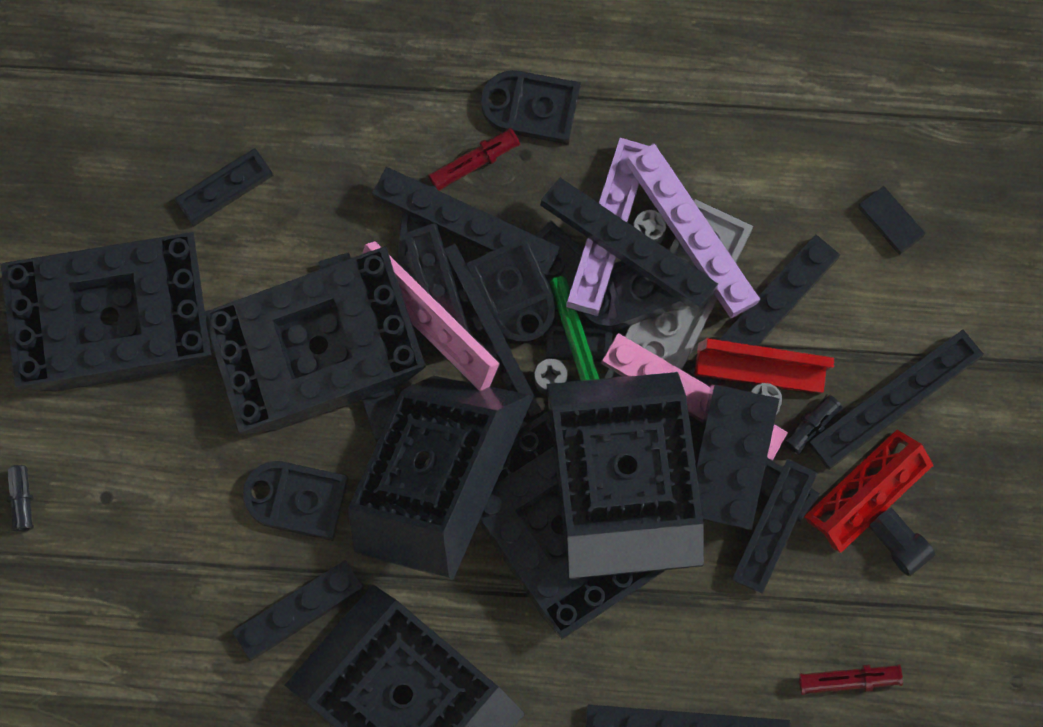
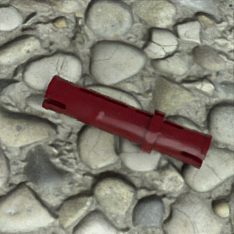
M509 128L489 141L484 139L479 142V147L435 172L428 174L432 185L436 186L438 191H441V189L465 177L488 162L490 164L495 163L497 157L516 146H520V142L512 128Z
M868 664L862 665L861 669L807 674L799 673L801 695L865 689V692L873 691L875 687L902 686L903 676L900 664L872 668Z

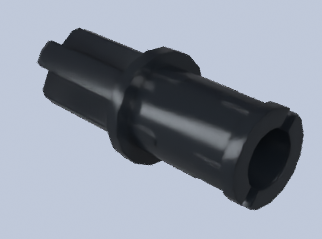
M13 465L8 468L10 496L7 497V502L11 504L12 531H29L34 528L31 512V501L34 497L29 491L28 469L25 465Z

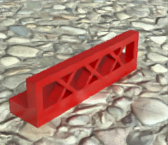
M707 338L698 343L694 375L755 385L769 383L777 388L822 394L824 393L826 370L834 368L835 358Z
M897 429L804 517L810 525L824 533L833 549L841 553L934 465L921 443ZM899 443L906 446L899 453L890 455V451ZM882 466V469L876 475L867 476V473L872 468ZM858 488V492L854 496L844 498V495L849 490ZM835 510V513L825 523L819 519L827 511Z

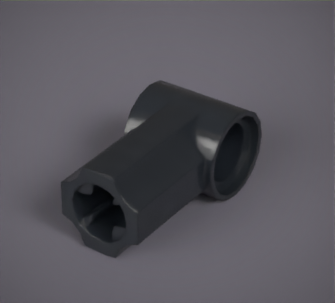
M892 507L883 512L869 525V528L891 552V558L897 567L909 577L935 556V551L929 542L919 533H914Z

